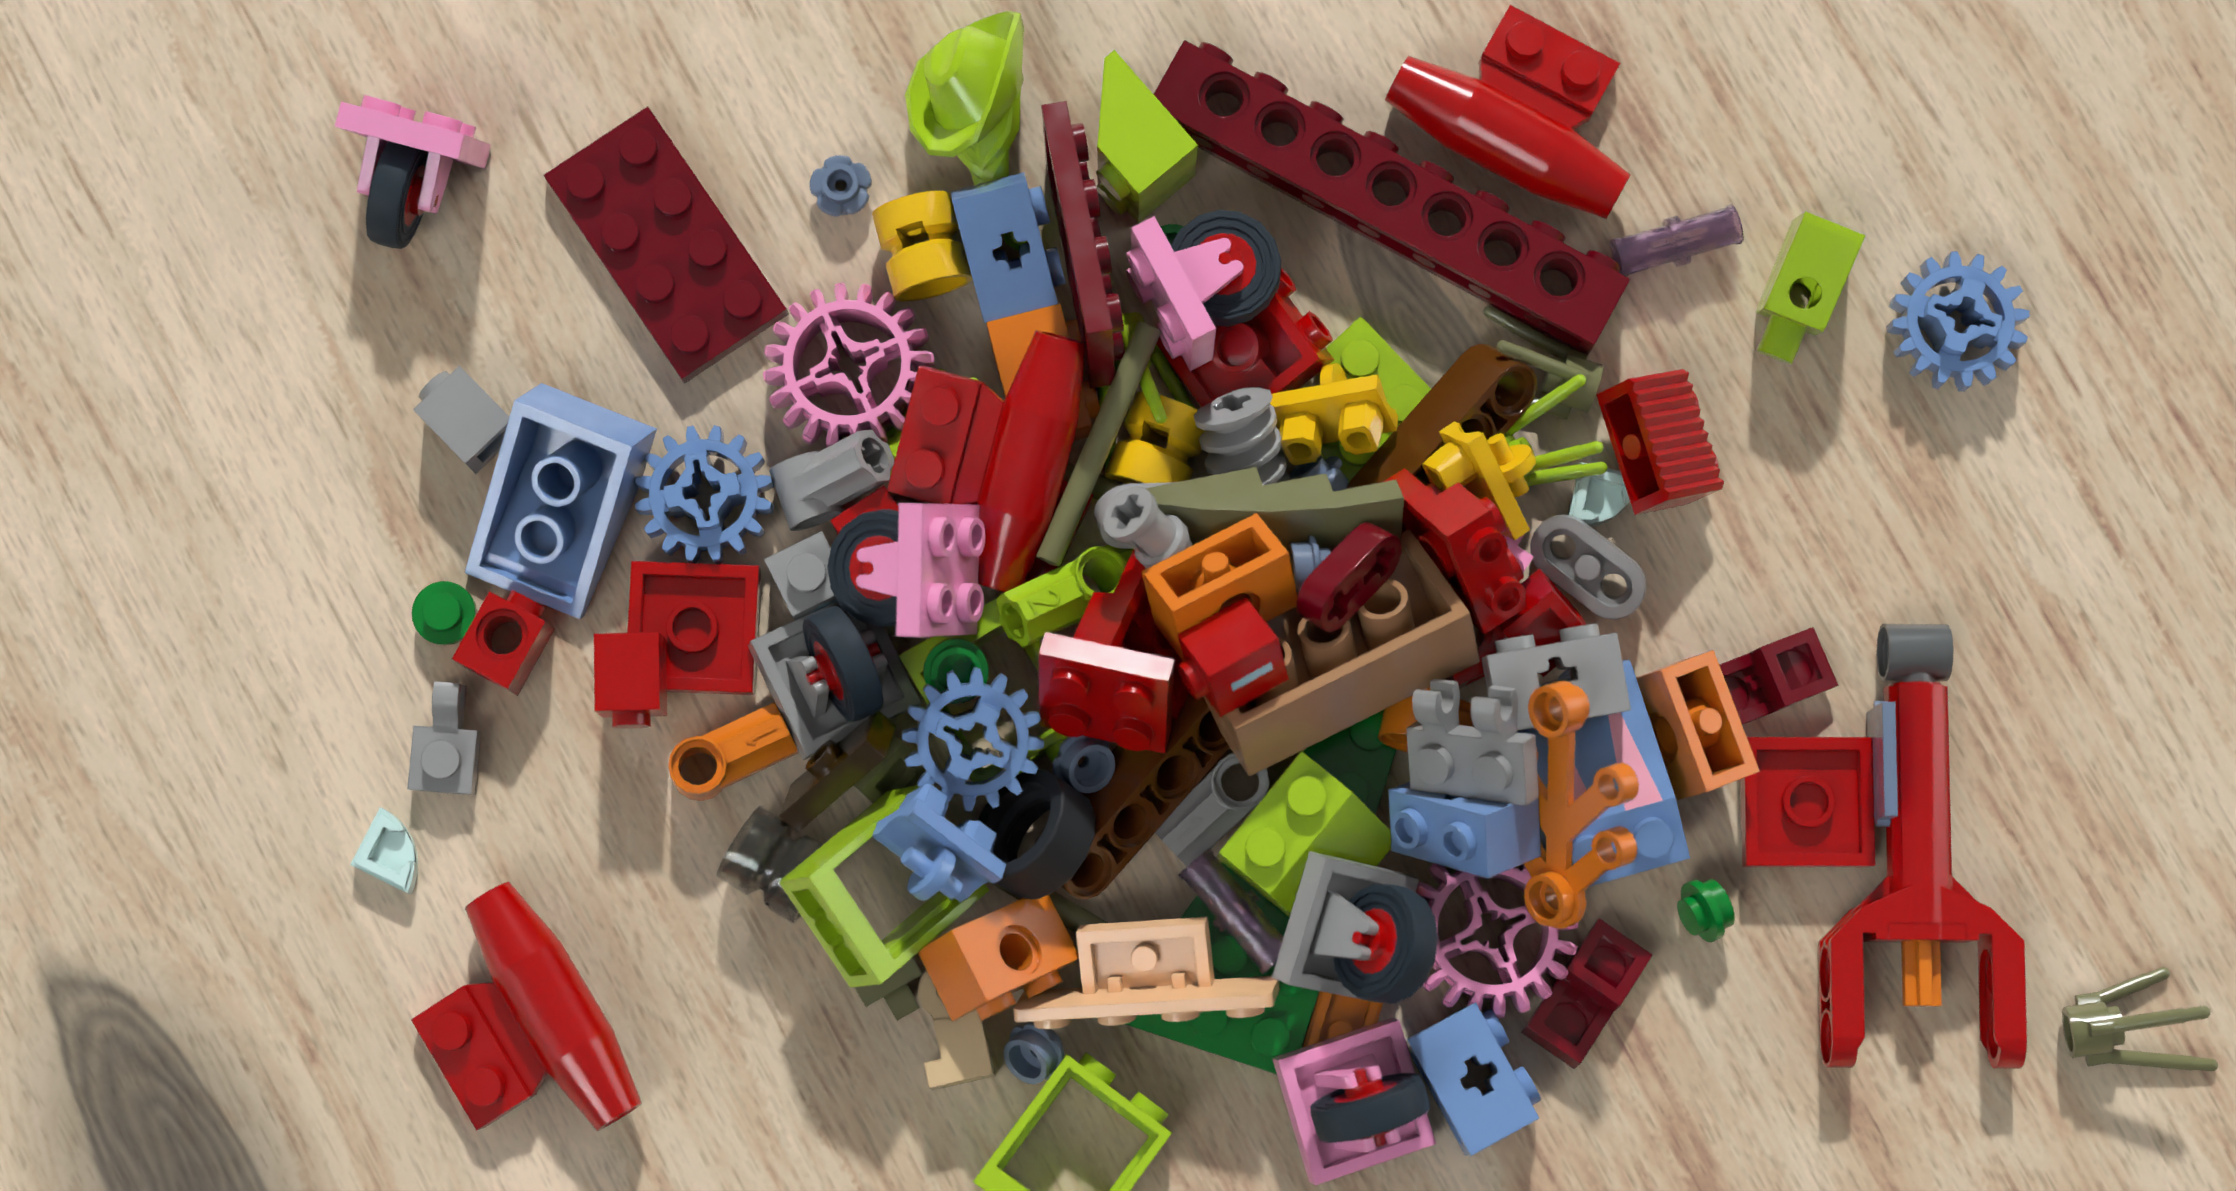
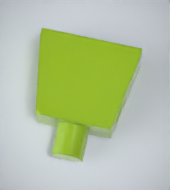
M1806 211L1792 220L1757 306V313L1770 318L1757 348L1758 352L1792 365L1805 333L1815 336L1824 332L1866 235ZM1794 283L1804 286L1810 294L1806 308L1797 307L1790 299L1789 295Z

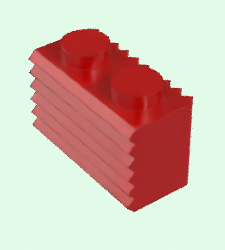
M1684 369L1629 378L1596 394L1635 516L1652 511L1681 507L1723 488L1724 481L1718 477L1720 468L1717 457L1712 451L1713 445L1707 442L1709 433L1703 429L1705 421L1699 417L1701 411L1699 401L1692 390L1693 384L1687 381L1689 372Z

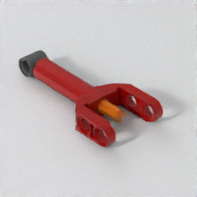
M1882 624L1879 628L1876 649L1878 674L1883 681H1896V683H1892L1890 686L1883 687V701L1895 702L1898 816L1891 819L1890 827H1886L1887 876L1857 907L1850 909L1818 941L1820 1049L1825 1067L1853 1068L1857 1060L1858 1048L1865 1038L1863 942H1901L1903 1006L1939 1007L1942 1006L1940 943H1968L1977 941L1980 1041L1987 1050L1990 1065L1994 1069H2021L2025 1062L2027 1052L2025 941L1991 907L1978 902L1952 876L1948 686L1935 682L1948 681L1952 672L1953 637L1951 629L1947 624Z

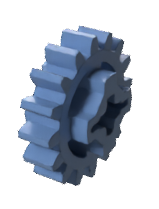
M1958 251L1950 252L1944 259L1942 269L1930 257L1920 265L1922 278L1910 272L1901 281V286L1909 295L1896 294L1890 300L1889 307L1895 312L1901 313L1902 317L1892 320L1887 325V333L1902 335L1904 339L1893 353L1896 357L1911 354L1916 361L1909 372L1913 377L1919 375L1925 369L1932 371L1933 388L1939 389L1949 377H1954L1958 392L1966 391L1972 385L1974 374L1978 381L1985 386L1997 378L1993 365L2006 371L2016 362L2015 357L2007 348L2019 349L2027 342L2028 337L2022 332L2015 330V326L2022 324L2030 317L2029 310L2014 309L2012 301L2023 292L2021 286L2005 289L2000 282L2004 278L2007 269L2001 266L1991 274L1983 271V255L1977 254L1967 266H1962ZM1956 283L1955 288L1945 297L1933 294L1931 297L1925 296L1927 291L1938 285ZM1983 294L1987 297V299H1988V300L1990 301V303L1992 304V306H1993V308H1994V310H1995V313H1992V312H1991V310H1990V308H1989L1987 302L1985 301V299H1984V297H1983ZM1954 310L1962 313L1961 324L1967 327L1962 333L1954 330L1955 320L1949 317ZM1920 329L1926 332L1934 347L1933 349L1924 340ZM1970 346L1983 349L1985 346L1991 348L1982 357L1969 361H1960L1961 355Z
M689 426L686 431L687 442L678 445L672 437L667 435L663 438V442L668 453L663 458L651 453H647L645 456V460L654 472L652 477H636L635 484L639 489L649 493V498L635 503V508L640 515H654V518L648 522L644 530L650 538L658 537L664 533L667 534L662 549L669 556L678 551L682 545L685 547L688 563H697L701 552L708 551L715 564H722L723 548L731 545L742 556L747 551L741 538L747 532L761 538L764 535L765 531L755 519L757 514H773V504L761 498L760 493L774 488V483L771 476L755 475L764 465L765 461L759 452L750 454L747 457L743 456L747 446V441L743 436L739 434L727 445L724 443V433L720 426H713L708 439H701L695 427ZM710 455L730 461L742 474L736 475L735 472L721 473L713 467ZM685 462L686 468L674 485L665 486L674 469ZM700 471L713 490L720 492L711 496V506L708 507L710 520L696 500L690 499L699 495V484H701ZM745 504L738 519L725 529L724 521L734 506ZM674 516L678 518L687 516L696 522L700 536L683 532L674 526L668 517Z
M973 667L969 682L960 684L953 670L946 672L947 689L940 692L936 687L927 683L923 689L930 703L926 708L910 704L907 710L914 719L919 721L918 728L902 730V740L916 743L918 750L911 752L905 757L906 766L916 767L923 765L925 771L917 781L918 786L938 783L941 786L940 791L948 797L947 802L952 799L954 793L962 795L965 811L973 810L976 796L980 795L986 796L992 808L998 807L999 795L997 790L1005 786L1009 791L1019 795L1022 792L1019 781L1016 778L1019 771L1036 774L1038 770L1037 765L1026 756L1028 750L1044 748L1043 738L1029 735L1028 728L1035 726L1041 721L1038 712H1021L1019 708L1025 703L1028 694L1024 689L1018 690L1010 696L1004 693L1007 676L1001 673L993 680L991 685L983 683L981 669ZM965 696H980L973 709L955 715L941 710L955 699ZM1002 707L1010 714L1014 721L1017 734L1016 746L999 736L995 723ZM975 723L983 724L984 738L991 743L993 748L1000 752H996L988 747L986 750L975 747L970 755L963 754L961 740L954 735V731L945 726L956 730L961 728L970 731ZM929 732L946 741L950 756L943 771L935 763L930 753L928 744ZM991 763L1004 768L997 775L987 780L966 782L974 769Z

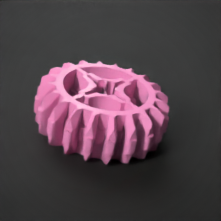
M837 283L834 288L836 301L826 303L823 293L819 289H815L810 292L811 300L815 307L811 312L807 313L802 305L797 302L789 306L792 317L798 323L795 328L784 322H776L773 327L774 333L787 344L786 346L772 344L765 347L764 353L766 358L772 362L782 364V366L772 367L763 372L766 384L783 386L776 390L769 397V400L774 409L793 405L783 418V423L788 429L796 428L808 420L803 430L802 438L809 445L818 440L823 430L828 431L826 447L842 440V436H850L862 430H873L879 439L887 443L888 438L883 429L884 426L891 423L897 431L900 430L902 432L905 417L900 412L903 408L908 409L918 366L932 367L935 365V358L932 352L914 351L929 340L928 333L925 328H916L905 332L916 318L914 311L910 307L901 309L894 316H890L896 303L894 295L890 292L882 295L876 306L871 304L872 288L868 284L860 286L856 300H849L845 284ZM840 323H865L883 331L891 339L880 343L878 339L865 343L855 342L847 337ZM822 331L828 345L827 354L822 362L809 369L811 375L798 380L801 356L810 341ZM838 343L842 345L846 356H850L855 364L866 362V366H858L860 372L858 380L863 391L862 394L856 391L852 380L848 381L844 373L833 375V370L841 371L838 363L841 357L836 347ZM901 356V371L898 382L887 399L877 406L871 393L872 381L877 374L889 368L887 362ZM817 393L821 397L835 393L844 394L852 400L859 414L845 416L828 413L816 407L807 398Z
M1434 863L1430 866L1429 872L1439 884V887L1435 890L1428 884L1418 882L1415 893L1428 902L1435 916L1437 934L1441 909L1448 896L1458 886H1460L1466 899L1464 905L1468 918L1464 929L1460 933L1439 942L1438 937L1435 962L1432 966L1435 973L1427 977L1422 987L1429 992L1438 987L1442 981H1445L1450 988L1443 996L1442 1004L1447 1008H1451L1457 1003L1461 993L1469 996L1466 1007L1476 1002L1480 1010L1483 999H1490V1009H1492L1497 1018L1505 1016V997L1508 996L1511 997L1514 1007L1519 1013L1530 1010V1001L1525 992V989L1528 987L1541 999L1549 998L1552 995L1551 988L1541 976L1547 973L1559 980L1566 978L1568 970L1562 964L1554 961L1553 957L1555 953L1564 956L1576 954V944L1570 941L1558 940L1559 931L1576 929L1578 923L1564 929L1541 925V943L1538 954L1528 970L1520 975L1515 964L1517 958L1513 948L1514 938L1519 930L1536 922L1529 914L1526 905L1511 910L1500 908L1494 904L1488 892L1483 891L1479 878L1485 877L1457 869L1451 875L1443 865ZM1521 864L1519 869L1514 867L1490 878L1506 881L1524 893L1525 886L1532 877L1525 865ZM1481 914H1492L1491 922L1498 919V917L1502 922L1514 917L1519 918V922L1505 928L1506 931L1498 936L1499 948H1489V940L1483 944H1480L1478 940L1466 945L1460 943L1462 939L1475 934L1474 931L1482 926ZM1467 952L1480 953L1487 958L1493 971L1497 970L1502 984L1487 985L1472 981L1460 974L1449 963L1448 959Z

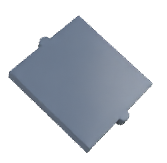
M1874 701L1873 709L1866 713L1867 737L1873 738L1874 821L1876 827H1890L1891 819L1898 816L1895 702Z

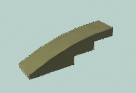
M1253 467L1146 488L1156 498L1158 509L1165 515L1177 516L1187 526L1189 538L1193 545L1256 513L1285 549L1288 543L1307 542L1308 535H1312L1316 538V544H1318L1319 548L1328 547L1330 552H1332L1356 527L1366 522L1373 523L1397 536L1401 542L1404 497L1397 480L1333 492L1326 473L1263 485L1257 468Z

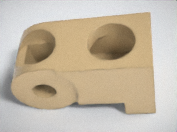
M926 971L921 976L918 984V998L922 1007L933 1018L941 1059L924 1062L929 1088L937 1090L995 1077L984 1021H981L977 1011L952 1021Z

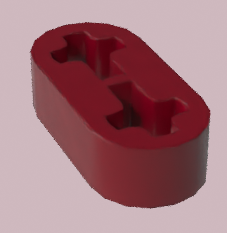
M1370 522L1362 523L1356 527L1304 581L1296 601L1299 616L1328 632L1341 628L1381 588L1395 571L1402 552L1399 538Z

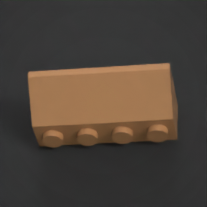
M1410 529L1402 532V552L1393 574L1338 630L1328 632L1300 617L1296 607L1266 622L1279 639L1289 680L1222 717L1218 715L1204 696L1221 734L1248 776L1258 773L1412 696L1413 692L1417 689L1424 690L1430 687L1432 679L1444 680L1480 662L1470 612Z

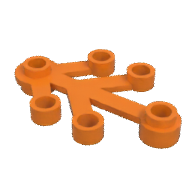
M1558 681L1538 687L1532 692L1528 702L1529 717L1533 726L1542 736L1548 738V779L1546 788L1538 775L1540 827L1546 836V852L1541 846L1540 857L1523 863L1532 877L1525 886L1524 900L1529 914L1536 922L1543 926H1551L1557 929H1564L1577 924L1582 919L1586 909L1585 890L1606 871L1632 863L1637 855V844L1632 833L1625 827L1615 826L1598 832L1593 837L1592 850L1572 865L1573 840L1609 807H1615L1635 799L1639 791V781L1635 771L1629 765L1616 763L1599 769L1594 775L1593 784L1574 801L1575 731L1580 729L1587 719L1590 704L1586 693L1580 687L1567 681ZM1536 747V755H1537V762H1538V750H1537V747ZM1613 778L1616 780L1618 784L1619 791H1617V789L1614 786ZM1612 842L1616 847L1617 855L1612 848Z

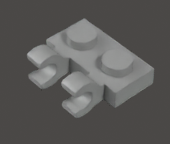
M1432 679L1430 681L1431 691L1417 689L1413 692L1412 706L1417 722L1406 728L1410 790L1524 806L1529 805L1539 797L1535 735L1518 733L1517 731L1518 695L1516 688L1491 686L1488 688L1489 698L1474 697L1471 702V719L1474 727L1459 725L1460 691L1457 681Z

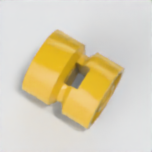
M943 190L926 191L907 195L889 201L872 212L881 250L891 252L893 255L885 265L896 301L909 302L937 297L958 290L973 280L963 243L952 239V236L959 230L950 192ZM929 238V241L915 244V242Z
M1143 391L1137 392L1124 423V427L1130 434L1128 440L1117 442L1106 469L1105 477L1125 484L1167 483L1191 480L1193 469L1187 461L1190 457L1200 456L1202 449L1199 437L1206 431L1196 427L1194 414L1198 410L1182 402L1160 395L1167 419L1164 423L1159 424L1154 419ZM1158 439L1168 442L1166 449L1156 446Z

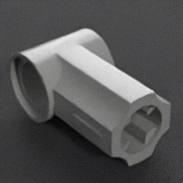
M862 430L821 451L800 454L771 467L769 472L790 530L799 531L826 523L844 512L843 504L890 480L891 468L894 465V458L888 443L879 439L873 430Z
M1235 754L1228 755L1220 760L1217 766L1197 784L1155 832L1156 835L1189 869L1264 798L1269 787V777L1266 769L1256 773L1259 779V787L1253 797L1245 801L1232 800L1222 790L1221 780L1228 768L1238 765L1240 762Z

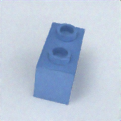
M1025 172L951 191L952 203L984 323L1058 304L1054 287L1066 284L1057 247L1044 250L1038 226L1050 223L1041 186L1029 189ZM1013 231L1017 242L1028 241V243L1019 246V258L1008 260L1004 250L994 251L993 249L1002 246L1001 234Z
M1410 782L1388 790L1391 850L1393 852L1485 878L1493 877L1541 856L1539 797L1529 805L1524 806L1410 790Z
M1476 1002L1406 1039L1408 1051L1465 1156H1472L1539 1119L1533 1105L1541 1101L1540 1094L1525 1068L1521 1066L1513 1071L1501 1047L1510 1042L1492 1009L1481 1013ZM1471 1059L1476 1066L1488 1064L1492 1074L1484 1079L1485 1086L1488 1089L1487 1092L1481 1094L1480 1090L1476 1087L1464 1088L1460 1079L1468 1073L1464 1061Z

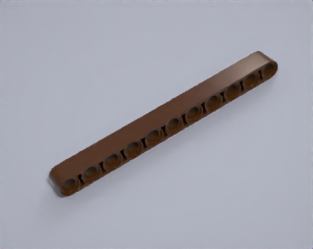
M1479 343L1471 346L1462 353L1397 427V431H1394L1350 480L1346 489L1383 482L1404 468L1425 486L1428 485L1430 481L1422 467V463L1445 445L1439 431L1455 421L1461 425L1464 433L1479 431L1484 434L1486 440L1496 434L1501 433L1505 435L1534 400L1537 391V377L1533 369L1513 357L1499 352L1489 344ZM1190 692L1188 693L1178 718L1172 719V731L1165 754L1150 750L1131 751L1117 745L1111 751L1115 758V771L1108 784L1093 793L1080 792L1090 799L1095 812V836L1086 859L1075 875L1062 886L1071 896L1077 899H1090L1104 891L1230 748L1221 734L1204 696L1196 700ZM1045 827L1043 828V830L1040 832V834H1039L1038 837L1036 838L1035 843H1036V841L1039 839V837L1041 836V834L1043 833Z

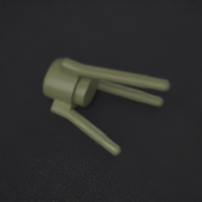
M1489 305L1484 308L1483 313L1487 318L1552 355L1550 358L1505 340L1497 343V350L1545 371L1540 389L1542 392L1549 393L1578 374L1586 377L1584 386L1546 413L1567 420L1571 408L1586 413L1590 410L1601 382L1604 368L1602 364L1587 360L1588 354L1564 346L1494 306ZM1534 398L1530 405H1532L1541 398Z
M2165 967L2138 975L2098 992L2075 995L2076 1005L2063 1007L2062 1009L2063 1031L2069 1054L2072 1058L2085 1056L2087 1066L2111 1063L2191 1071H2215L2218 1068L2217 1061L2211 1058L2113 1049L2114 1046L2125 1043V1031L2185 1023L2187 1021L2206 1019L2210 1016L2211 1011L2207 1006L2179 1008L2122 1017L2118 1006L2106 1007V1004L2169 978L2170 972Z

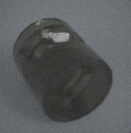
M761 805L750 815L736 835L721 861L716 876L746 895L759 889L763 890L764 902L769 907L768 909L794 924L801 917V914L779 881L824 844L808 835H804L796 840L792 839V828L778 815Z

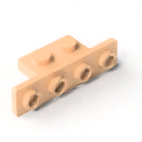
M1208 917L1080 925L1076 931L1082 987L1049 989L1028 999L1024 991L1014 1007L1015 1022H1033L1035 1028L1038 1029L1061 1028L1071 1024L1072 1019L1097 1018V1022L1101 1025H1122L1134 1021L1136 1015L1161 1014V1018L1165 1021L1180 1022L1200 1016L1201 1011L1226 1010V1015L1229 1017L1247 1018L1260 1015L1265 1011V1008L1274 1006L1279 992V980L1272 978V976L1214 979Z

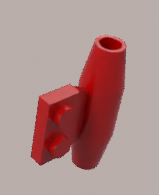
M1512 5L1508 7L1478 62L1479 79L1411 56L1406 58L1386 95V102L1444 147L1522 189L1542 198L1607 219L1631 174L1575 132L1574 129L1589 122L1620 65L1619 62Z
M1035 330L1005 400L991 390L985 382L924 365L918 366L887 491L932 504H970L978 502L979 519L982 520L985 528V545L983 552L979 556V585L1004 592L1020 586L1026 582L1037 558L1038 550L1056 511L1079 422L1086 344L1082 341Z
M510 882L496 886L469 903L465 907V911L493 982L463 985L412 1018L411 1021L476 1131L489 1126L537 1095V1091L547 1074L552 1077L597 1131L613 1124L642 1105L612 1026L557 936Z

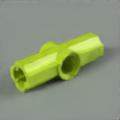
M1110 545L1088 548L1074 561L1001 594L996 600L1000 614L999 622L1008 638L1015 640L1024 648L1043 639L1045 632L1054 634L1080 622L1092 594L1095 592L1087 586L1083 575L1093 579L1099 586L1100 592L1114 593L1134 548L1124 549Z

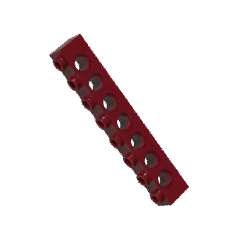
M1186 40L1183 41L1156 88L1154 96L1197 143L1199 149L1502 312L1515 317L1565 346L1589 355L1630 281V278L1619 273L1621 266L1616 261L1597 251L1589 250L1585 255L1564 243L1565 236L1559 230L1544 222L1533 220L1529 225L1508 213L1510 207L1503 200L1488 192L1478 190L1473 195L1454 185L1453 175L1432 162L1421 161L1420 165L1413 163L1397 154L1399 148L1395 143L1376 132L1366 131L1363 136L1342 124L1344 121L1343 117L1332 108L1316 101H1312L1309 106L1287 95L1288 88L1278 79L1263 72H1256L1253 77L1232 65L1234 62L1233 58L1222 49L1206 42H1201L1199 47ZM1217 93H1228L1239 101L1241 107L1230 116H1219L1208 108L1206 102ZM1281 122L1293 129L1296 138L1288 145L1275 146L1264 139L1261 131L1270 123ZM1326 152H1338L1349 160L1351 169L1343 175L1331 176L1319 168L1317 159ZM1383 181L1395 182L1404 190L1406 199L1399 205L1387 206L1375 198L1372 188ZM1437 211L1451 212L1459 219L1461 230L1451 236L1440 235L1430 227L1428 217ZM1494 240L1507 242L1515 250L1517 260L1507 266L1495 265L1486 257L1484 245ZM1548 270H1557L1564 273L1571 282L1572 292L1564 296L1549 294L1541 285L1540 275Z

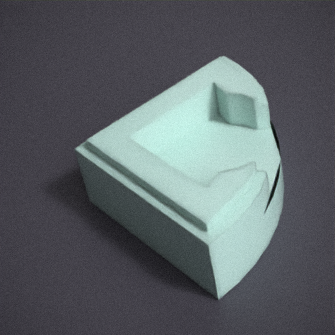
M1608 468L1604 474L1575 479L1568 515L1581 519L1590 527L1607 522L1604 520L1616 517L1615 515L1630 502L1621 471Z
M380 807L350 865L408 894H412L418 875V853L414 840L405 825L392 813Z

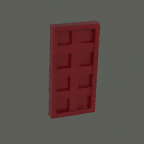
M1067 101L1041 105L1046 169L1080 340L1086 343L1084 360L1090 389L1109 386L1115 376L1114 361L1122 360L1125 353L1121 333L1124 331L1118 293L1112 292L1110 279L1112 265L1106 235L1101 236L1098 217H1101L1097 188L1095 180L1089 178L1087 166L1089 153L1083 123L1071 125Z
M648 106L543 175L684 384L789 315L783 302Z

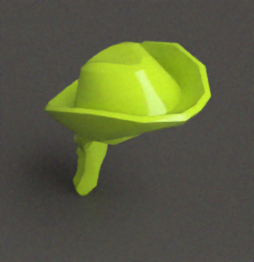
M1006 11L994 14L947 34L917 61L905 93L910 132L929 155L955 157L957 155L970 169L974 185L1009 176V148L1020 129L1021 86L1024 81L1022 73L1024 25L1021 13ZM1013 231L1003 234L1005 243L1018 251L1020 245L1028 243V241L1017 242Z

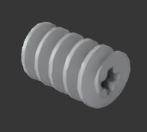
M1260 387L1234 390L1218 397L1212 403L1198 409L1194 414L1196 427L1206 430L1199 437L1201 449L1210 453L1204 460L1208 473L1217 475L1256 467L1263 485L1290 480L1289 474L1285 472L1287 462L1284 452L1280 449L1282 446L1279 429L1275 427L1277 416L1274 407L1270 404L1272 401L1270 390Z

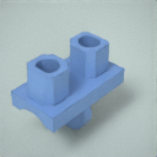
M924 784L909 793L897 811L877 822L872 837L899 856L901 863L913 871L907 888L908 892L918 900H927L940 891L949 899L955 898L961 903L968 899L983 884L988 882L994 884L1000 881L1006 864L992 854L996 833L980 821L966 820L960 825L955 826L944 817L949 805L947 802L948 797L931 784Z

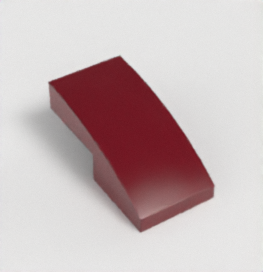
M1814 627L1719 664L1742 725L1839 686Z
M1599 918L1578 946L1576 954L1572 955L1565 965V968L1568 970L1566 978L1554 981L1550 987L1552 995L1547 999H1542L1521 1033L1575 1069L1581 1064L1613 1012L1621 1006L1653 955Z

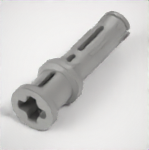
M1134 486L1121 491L1110 501L1103 517L1104 530L1115 541L1130 544L1134 548L1137 560L1146 568L1193 546L1189 538L1187 526L1177 516L1165 515L1158 509L1156 498L1144 487Z

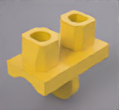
M1338 363L1326 364L1321 368L1319 385L1273 393L1270 403L1274 407L1277 416L1276 426L1281 435L1282 448L1289 462L1293 465L1316 462L1317 458L1321 455L1322 444L1340 441L1344 450L1354 455L1376 452L1381 434L1397 431L1398 415L1386 400L1379 376L1372 375L1347 379L1343 368Z
M1455 421L1440 430L1439 433L1445 445L1422 463L1430 483L1435 484L1443 492L1459 482L1462 486L1465 485L1467 490L1479 500L1483 497L1489 498L1504 519L1506 530L1502 534L1510 539L1516 540L1530 531L1515 497L1522 496L1529 490L1524 475L1531 471L1536 464V457L1532 449L1524 444L1509 447L1504 434L1501 433L1491 436L1488 440L1479 431L1464 433L1461 425Z

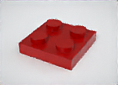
M631 561L627 633L660 632L666 639L667 692L755 695L756 662L747 645L751 640L758 638L761 568L759 566Z
M1045 632L1039 650V715L1041 718L1039 726L1053 729L1057 733L1068 737L1087 736L1114 742L1122 748L1131 751L1150 750L1165 754L1172 731L1175 660Z
M1747 737L1760 771L1741 779L1742 867L1871 868L1876 866L1873 738Z

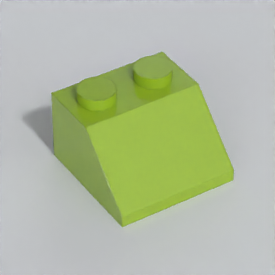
M1113 50L1104 58L1097 142L1098 170L1096 171L1101 183L1096 188L1104 201L1116 214L1121 216L1124 212L1128 211L1139 224L1195 177L1198 145L1119 54Z
M1301 751L1220 850L1216 858L1290 917L1309 851L1377 866L1391 849V832L1352 791Z

